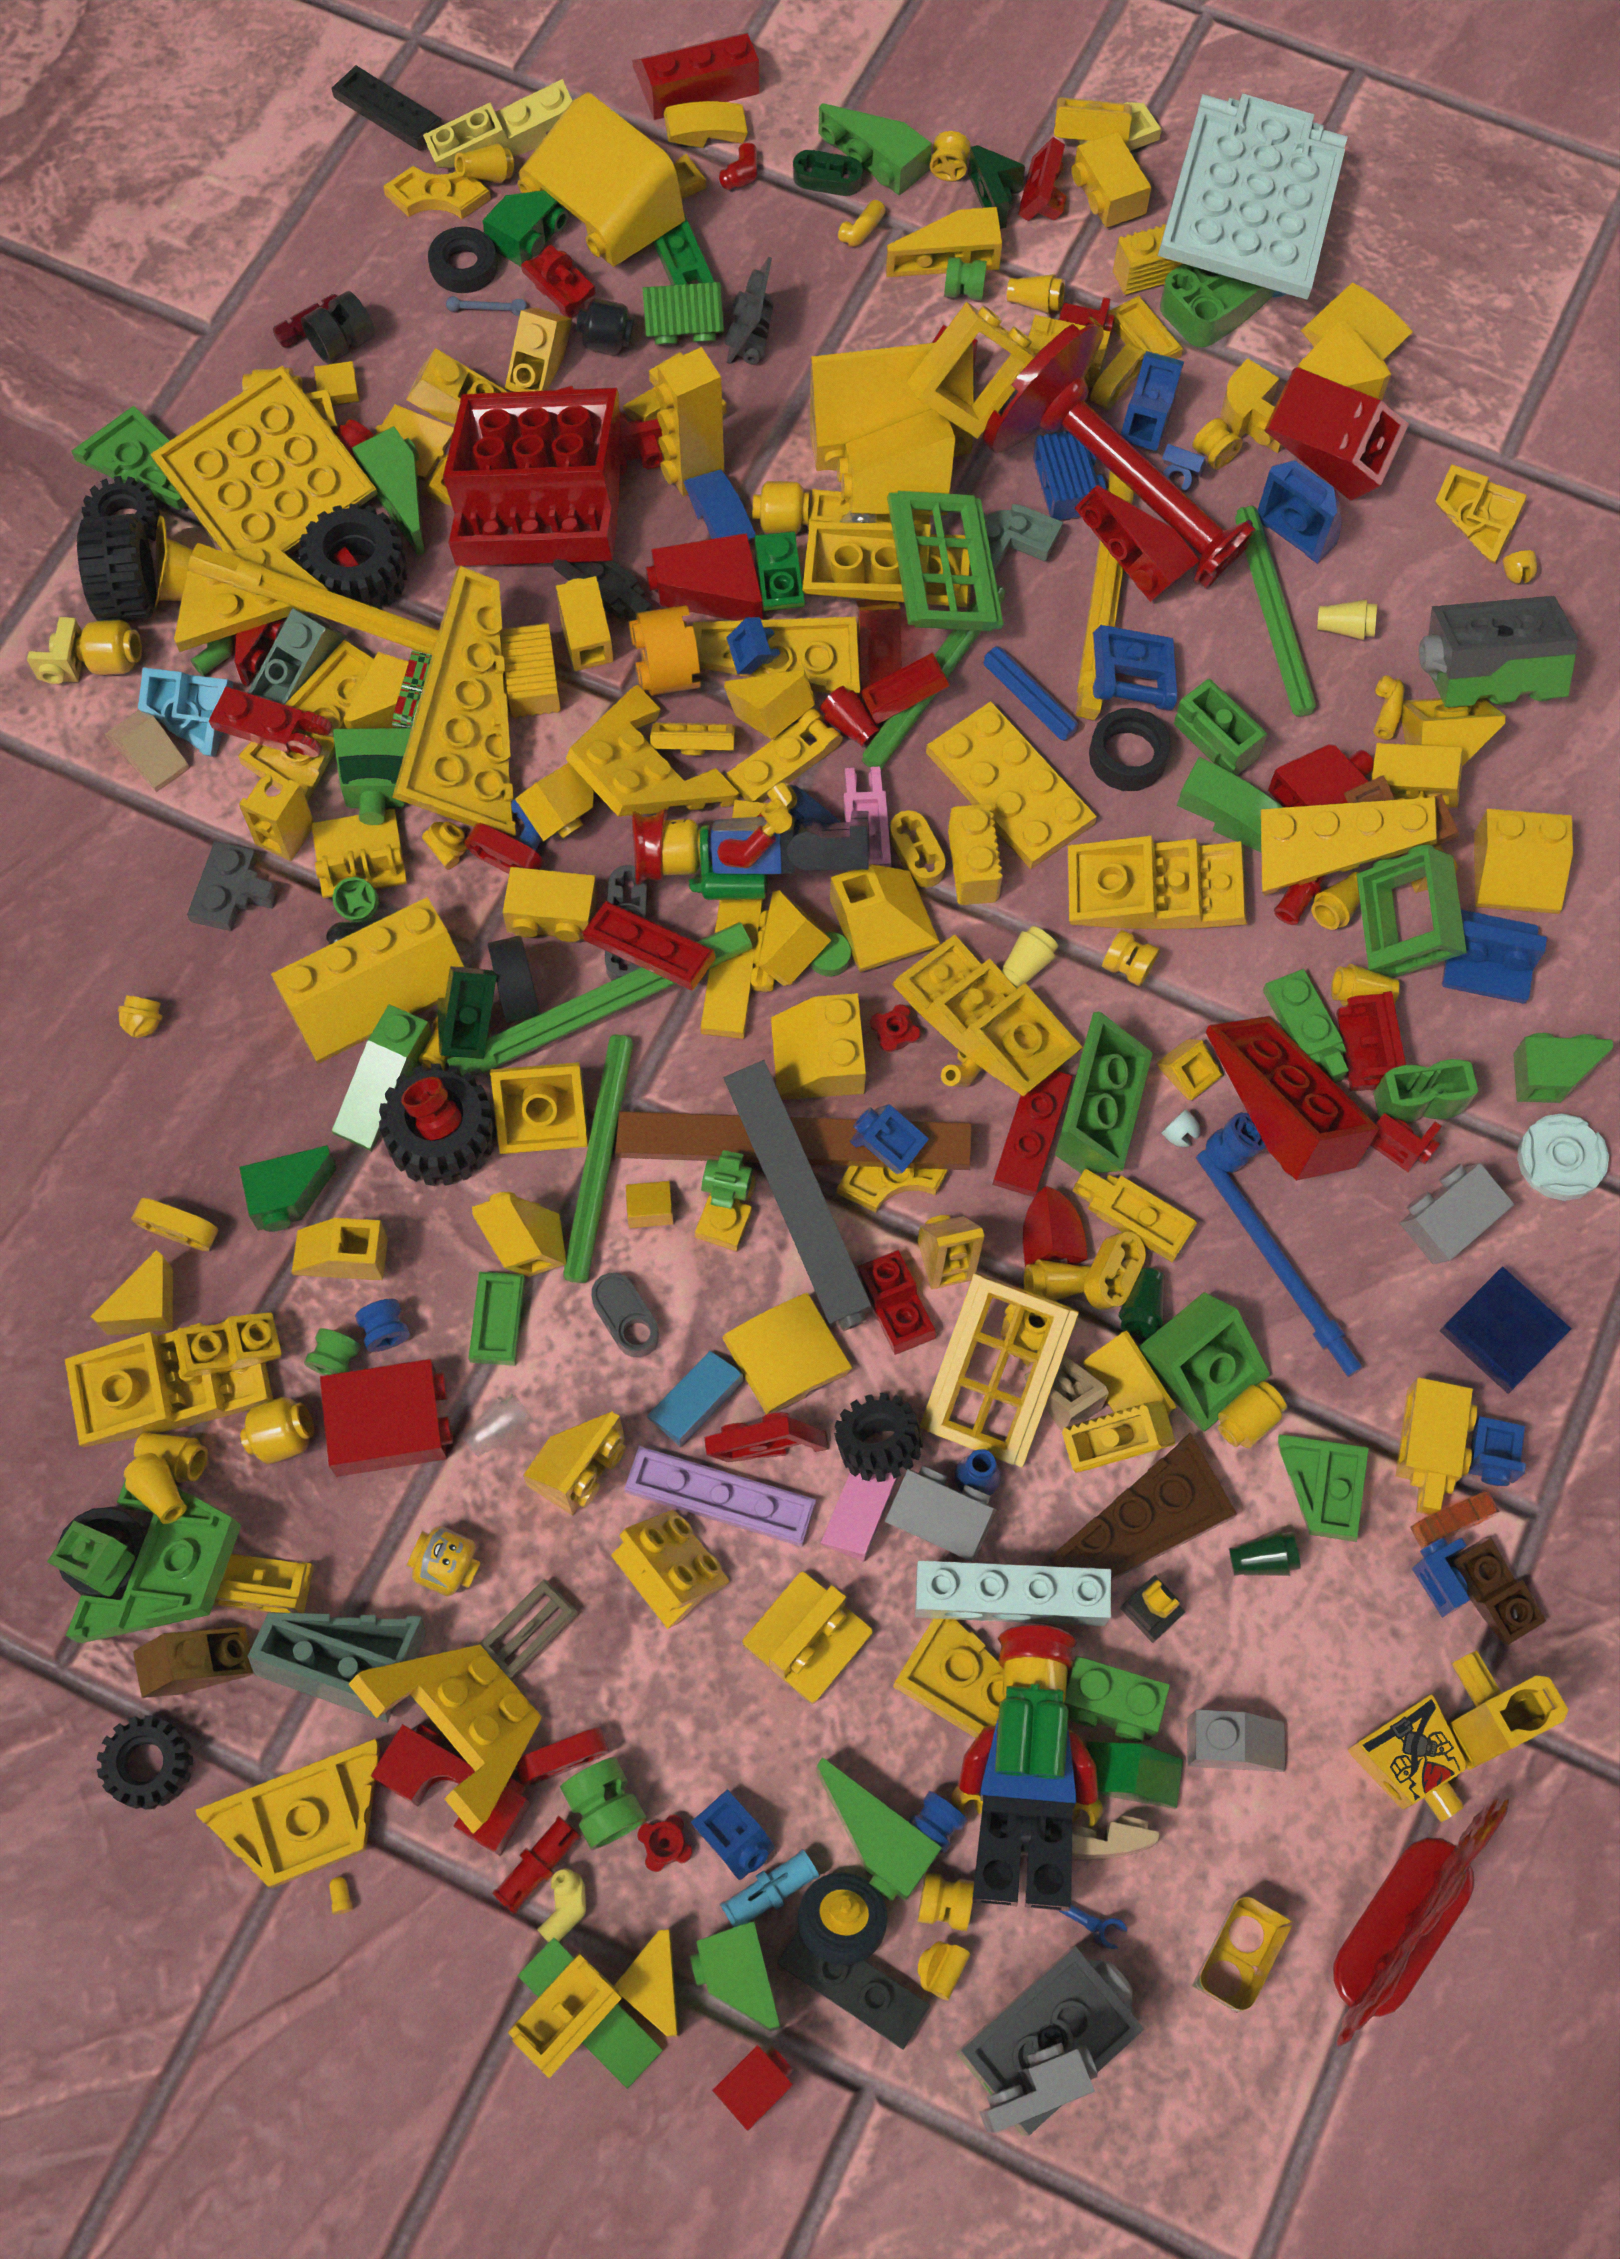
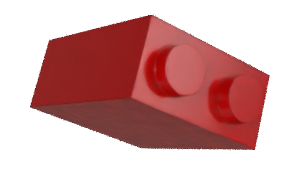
M431 1359L320 1376L328 1464L336 1477L447 1459L445 1445L453 1444L452 1428L449 1416L442 1417L440 1400L448 1399L444 1372L436 1373Z

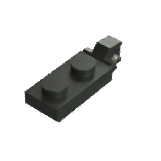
M558 559L553 561L554 570L568 581L576 578L586 579L596 576L603 607L610 614L613 613L618 618L625 614L627 619L632 621L637 620V613L651 611L652 604L644 599L645 592L639 587L638 579L615 561L567 562L566 560Z

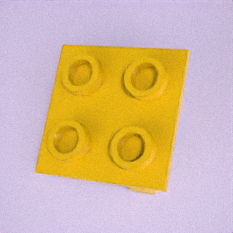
M395 809L385 810L384 822L379 825L364 824L359 820V815L311 823L317 860L315 862L317 878L320 879L323 899L332 897L338 883L350 877L362 878L370 883L374 889L407 884Z

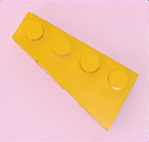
M343 640L286 702L285 705L300 709L303 712L309 711L328 719L333 725L330 734L327 736L301 729L299 731L300 734L314 738L318 743H321L322 750L317 758L292 751L286 753L250 742L238 755L241 765L261 778L270 774L273 778L272 785L280 791L281 787L290 779L300 783L308 803L335 752L333 729H347L343 718L374 659L346 640Z

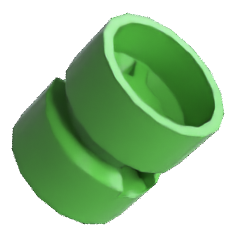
M610 1757L591 1765L569 1778L560 1786L573 1813H581L583 1816L579 1827L591 1851L618 1840L647 1821L635 1794L625 1793L624 1791L628 1780L616 1757Z

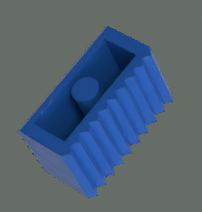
M1054 432L1052 435L1047 433L1044 436L1039 435L1036 437L1033 463H1035V469L1039 476V482L1041 483V489L1043 490L1050 517L1057 520L1081 517L1074 507L1095 486L1098 485L1106 490L1102 474L1096 475L1093 466L1096 464V457L1069 432Z

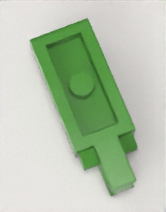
M1301 969L1266 983L1263 993L1284 1032L1334 1083L1344 1080L1348 1068L1342 1057L1346 1052L1343 1040L1305 970Z

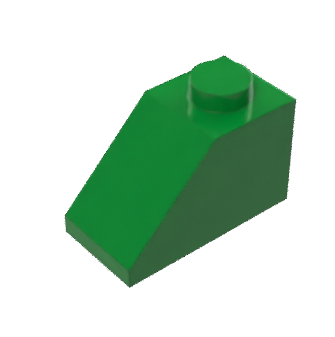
M328 1145L239 1167L249 1217L258 1231L264 1229L268 1232L280 1231L288 1228L291 1222L303 1219L337 1169Z

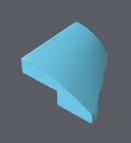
M143 667L138 709L153 715L169 731L195 746L203 755L215 757L223 732L211 728L209 718L225 686L233 688L234 682L228 679L195 676L178 671Z

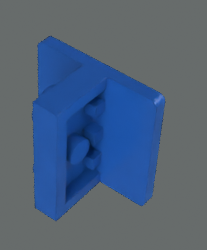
M1461 910L1467 953L1445 960L1442 986L1525 1004L1530 996L1533 970L1545 953L1547 937L1538 935V926L1534 924Z

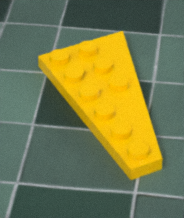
M460 566L455 572L392 798L472 827L482 823L514 838L516 837L515 821H512L511 801L514 798L513 784H510L508 759L511 757L507 693H504L503 686L505 662L504 656L501 655L500 632L502 630L500 585L498 580Z

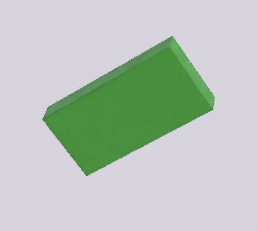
M479 1272L468 1357L470 1363L516 1365L525 1287L524 1275Z

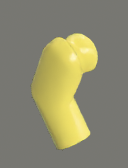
M568 1868L560 1869L552 1876L551 1888L554 1889L555 1911L537 1929L548 1942L553 1938L560 1942L586 1913L585 1884L580 1874Z

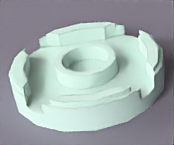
M1562 1113L1541 1118L1529 1127L1519 1142L1517 1160L1521 1174L1533 1189L1546 1197L1562 1201L1582 1198L1592 1192L1607 1173L1609 1154L1605 1140L1599 1132L1595 1134L1588 1127L1589 1123L1576 1116Z

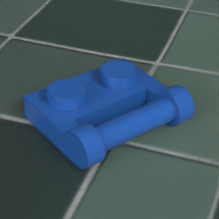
M1100 625L1093 632L1096 679L1093 685L1094 697L1102 700H1110L1112 697L1150 703L1155 704L1157 709L1171 711L1177 701L1173 638ZM1115 673L1157 680V688L1116 681Z

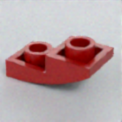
M899 1250L857 1266L868 1298L894 1355L936 1339V1330L917 1294L916 1283Z

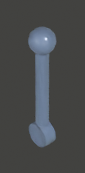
M451 296L446 301V307L451 312H456L460 308L512 311L515 316H520L521 310L527 309L526 302L522 299H515L512 303L462 301L455 296Z

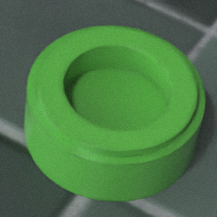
M825 932L831 941L810 963V966L816 973L822 976H837L843 973L850 964L851 946L848 940L841 934Z

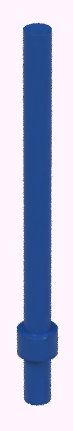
M1206 1149L1196 1156L1197 1161L1315 1329L1313 1336L1323 1350L1328 1348L1347 1377L1359 1372L1363 1367L1343 1338L1346 1334L1335 1319L1330 1321L1229 1174L1219 1169L1211 1161Z

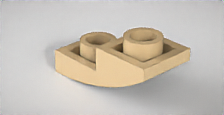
M1120 1816L1118 1823L1110 1822L1106 1826L1104 1840L1096 1839L1097 1831L1072 1825V1859L1105 1860L1136 1854L1152 1848L1158 1842L1159 1832L1148 1830L1147 1821L1127 1816Z

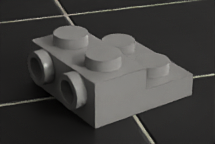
M1062 2043L1028 2055L1030 2067L1019 2071L1027 2092L1024 2093L1019 2084L987 2096L990 2107L979 2111L986 2132H999L1095 2092L1091 2080L1098 2077L1087 2047L1084 2045L1065 2052Z

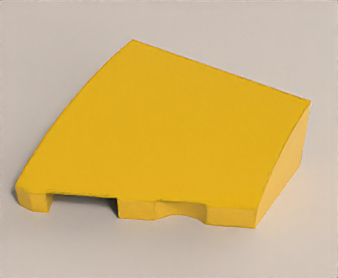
M1451 464L1435 504L1489 562L1496 564L1527 500V495L1489 482V477Z

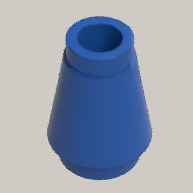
M979 1449L964 1457L955 1469V1482L961 1492L964 1486L968 1485L985 1494L992 1495L999 1487L1001 1481L1000 1469L993 1454L987 1450ZM979 1465L987 1470L986 1472H978L974 1468Z

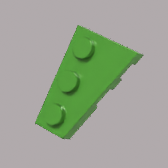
M135 406L129 408L71 450L75 461L113 479L114 476H121L123 483H126L128 476L133 477L137 484L140 481L145 483L155 499L179 510L187 506L150 455L170 440Z

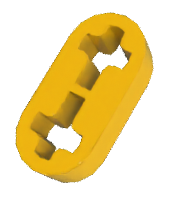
M1127 343L1098 378L1092 390L1090 400L1107 410L1111 409L1140 373L1146 352L1131 343Z
M911 810L899 812L891 820L889 833L891 845L904 870L910 871L914 883L919 887H933L940 883L944 877L946 864L944 853L926 819L920 813ZM903 826H907L910 831L916 830L914 844L907 833L901 834ZM920 854H922L928 865L934 864L932 872H928L925 867L919 868Z
M149 1198L140 1199L131 1217V1220L136 1225L149 1232L201 1251L210 1250L219 1231L215 1225L201 1217Z
M1126 1231L1106 1237L1084 1283L1086 1298L1094 1308L1099 1310L1119 1307L1127 1301L1146 1258L1143 1241L1137 1234Z

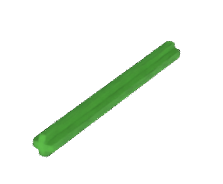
M1252 505L1241 507L1237 510V515L1235 516L1236 524L1251 520L1253 527L1256 529L1248 540L1250 545L1245 550V554L1290 706L1296 717L1308 716L1314 712L1316 702L1257 508Z
M996 584L1001 605L1005 598V589ZM976 599L966 612H979ZM953 629L941 645L935 657L946 679L975 641L981 630ZM935 694L888 718L863 752L862 762L867 767L880 766V769H882Z
M614 1034L609 1038L566 1256L567 1264L564 1266L563 1271L565 1280L573 1283H586L589 1277L618 1127L619 1111H621L633 1049L632 1038L625 1035Z

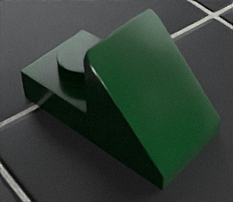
M979 145L970 147L968 167L971 183L982 208L997 207L1000 229L1006 228L1008 210H1012L1013 206L1011 195L1023 190L1025 166Z
M450 966L445 998H438L439 1054L441 1056L484 1059L497 978L493 970Z

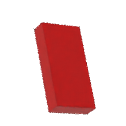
M932 652L864 688L860 692L877 725L950 685Z

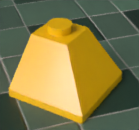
M1441 698L1403 700L1401 713L1406 744L1462 747V766L1505 724L1506 715L1484 698L1478 699L1474 705L1469 707H1445Z

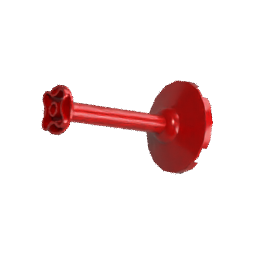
M1093 317L1086 318L1090 324L1081 330L1074 324L1069 325L1040 350L1011 384L1018 393L1001 415L996 410L992 412L982 436L985 444L994 453H1000L1009 450L1040 429L1052 432L1064 427L1201 554L1194 583L1196 585L1201 584L1207 589L1250 545L1248 540L1256 530L1253 527V522L1247 520L1223 530L1086 403L1088 386L1085 377L1103 339V327Z

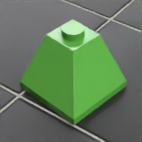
M754 1921L696 1941L699 1953L690 1955L696 1985L707 1984L708 1993L766 2030L770 2032L779 2030L780 2024Z

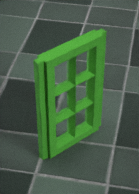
M913 491L889 493L887 500L908 625H914L915 628L981 631L1001 629L1004 624L981 498H975V495ZM912 510L933 511L937 537L916 536ZM940 512L961 513L966 539L945 538ZM918 546L939 547L943 574L922 573ZM946 547L968 549L972 576L951 575ZM924 583L946 585L950 611L928 609ZM953 584L974 585L979 612L957 611Z

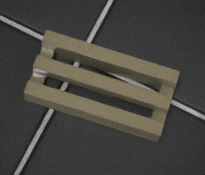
M543 1579L479 1644L509 1679L513 1681L579 1614ZM547 1595L551 1601L496 1654L492 1648ZM560 1608L563 1612L508 1666L505 1661Z

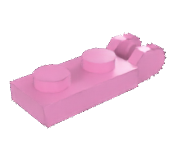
M880 766L870 767L869 786L871 787V792H856L857 774L854 768H845V793L843 798L845 822H850L852 811H869V864L891 867L886 791H882Z

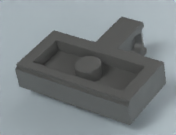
M214 841L187 913L191 922L231 931L239 909H247L248 904L273 908L277 892L272 882L259 879L258 873L253 871L258 859L255 850Z

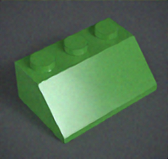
M1093 1012L1055 1152V1156L1081 1174L1085 1168L1093 1173L1123 1171L1153 1054L1152 1051L1101 1012Z

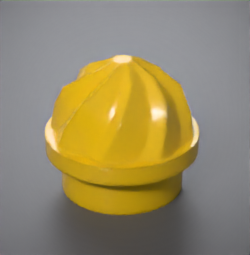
M126 995L124 1006L118 1007L120 1026L126 1033L135 1038L152 1034L158 1027L159 1022L162 1021V1015L159 1014L161 1003Z

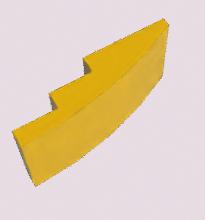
M1152 836L1068 845L1069 922L1071 925L1126 929H1188L1247 925L1244 848L1241 841L1199 846L1196 838L1154 843Z
M955 934L899 975L892 983L895 989L952 1045L990 1075L1022 1096H1025L1083 1048L1026 983L1016 988L990 958L981 964Z
M200 1322L188 1327L204 1326V1324ZM176 1330L159 1336L152 1332H147L65 1358L79 1446L88 1447L139 1437L143 1432L156 1434L244 1412L272 1401L273 1396L266 1362L230 1371L182 1378L173 1338Z

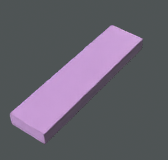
M641 1446L638 1447L624 1488L627 1494L800 1547L803 1546L816 1503V1499Z

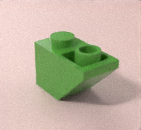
M1536 1033L1524 1037L1513 1053L1517 1102L1561 1103L1602 1063L1613 1049V1040L1597 1039L1596 1036L1590 1034L1577 1035L1572 1038H1554L1549 1033Z

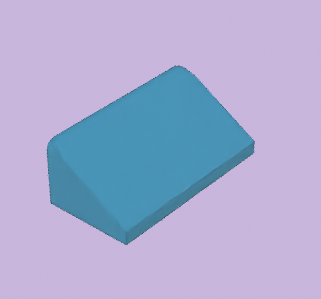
M709 1351L647 1415V1418L681 1448L743 1383V1374L725 1360Z

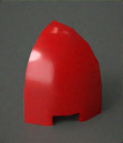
M1045 1186L1035 1195L1027 1210L1023 1224L1022 1243L1025 1267L1029 1264H1035L1038 1259L1048 1261L1066 1258L1067 1263L1071 1265L1087 1260L1086 1237L1080 1216L1072 1203L1064 1195L1051 1187Z

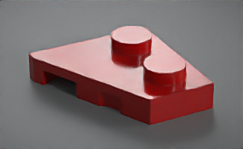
M785 1412L767 1414L762 1417L761 1423L749 1426L746 1423L727 1424L721 1427V1433L704 1437L706 1455L725 1462L786 1456L785 1448L801 1444L813 1448L814 1452L829 1450L826 1431L793 1419L789 1413Z

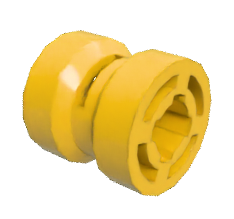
M1121 929L1112 942L1103 960L1102 967L1112 973L1119 971L1125 974L1129 982L1140 987L1151 971L1160 949L1149 943L1142 945L1136 942L1132 934Z
M926 1872L917 1922L932 1925L937 1921L947 1922L951 1929L967 1932L973 1903L974 1881L959 1879L954 1883L945 1881L940 1874Z

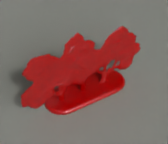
M1499 1798L1489 1801L1482 1811L1473 1817L1471 1824L1459 1838L1458 1846L1443 1839L1425 1838L1412 1843L1402 1853L1339 1949L1333 1964L1334 1984L1339 1996L1350 2007L1343 2017L1341 2031L1337 2037V2046L1350 2042L1355 2032L1360 2030L1373 2016L1382 2017L1395 2012L1406 2001L1467 1906L1474 1889V1872L1470 1864L1487 1845L1507 1814L1509 1799L1504 1800L1499 1807H1497Z

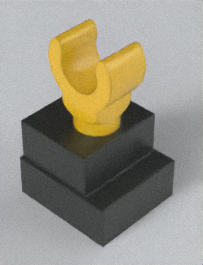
M1156 1575L1151 1577L1120 1607L1152 1643L1185 1613L1179 1605L1180 1600Z

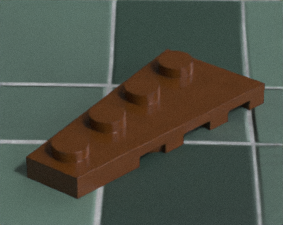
M1190 1432L1175 1448L1148 1469L1140 1479L1122 1492L1097 1517H1094L1052 1554L1049 1561L1053 1567L1111 1569L1112 1581L1233 1519L1237 1513Z

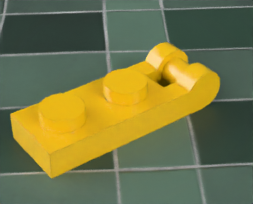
M811 708L800 717L797 723L727 772V780L745 801L763 803L769 798L767 793L770 789L780 783L789 784L833 752L840 745L843 737L835 728H828L823 723L824 717L816 708ZM812 734L817 741L809 746L804 739Z

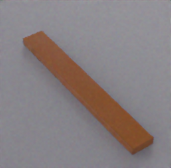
M619 1111L615 1151L617 1158L707 1161L709 1158L719 1160V1156L725 1150L744 1154L742 1162L760 1163L739 1115ZM789 1117L810 1165L888 1167L864 1145L856 1148L849 1142L857 1132L853 1128L857 1119ZM909 1121L929 1140L907 1168L970 1170L971 1123Z

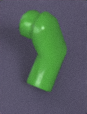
M233 635L207 643V648L191 659V663L202 676L208 674L232 655Z

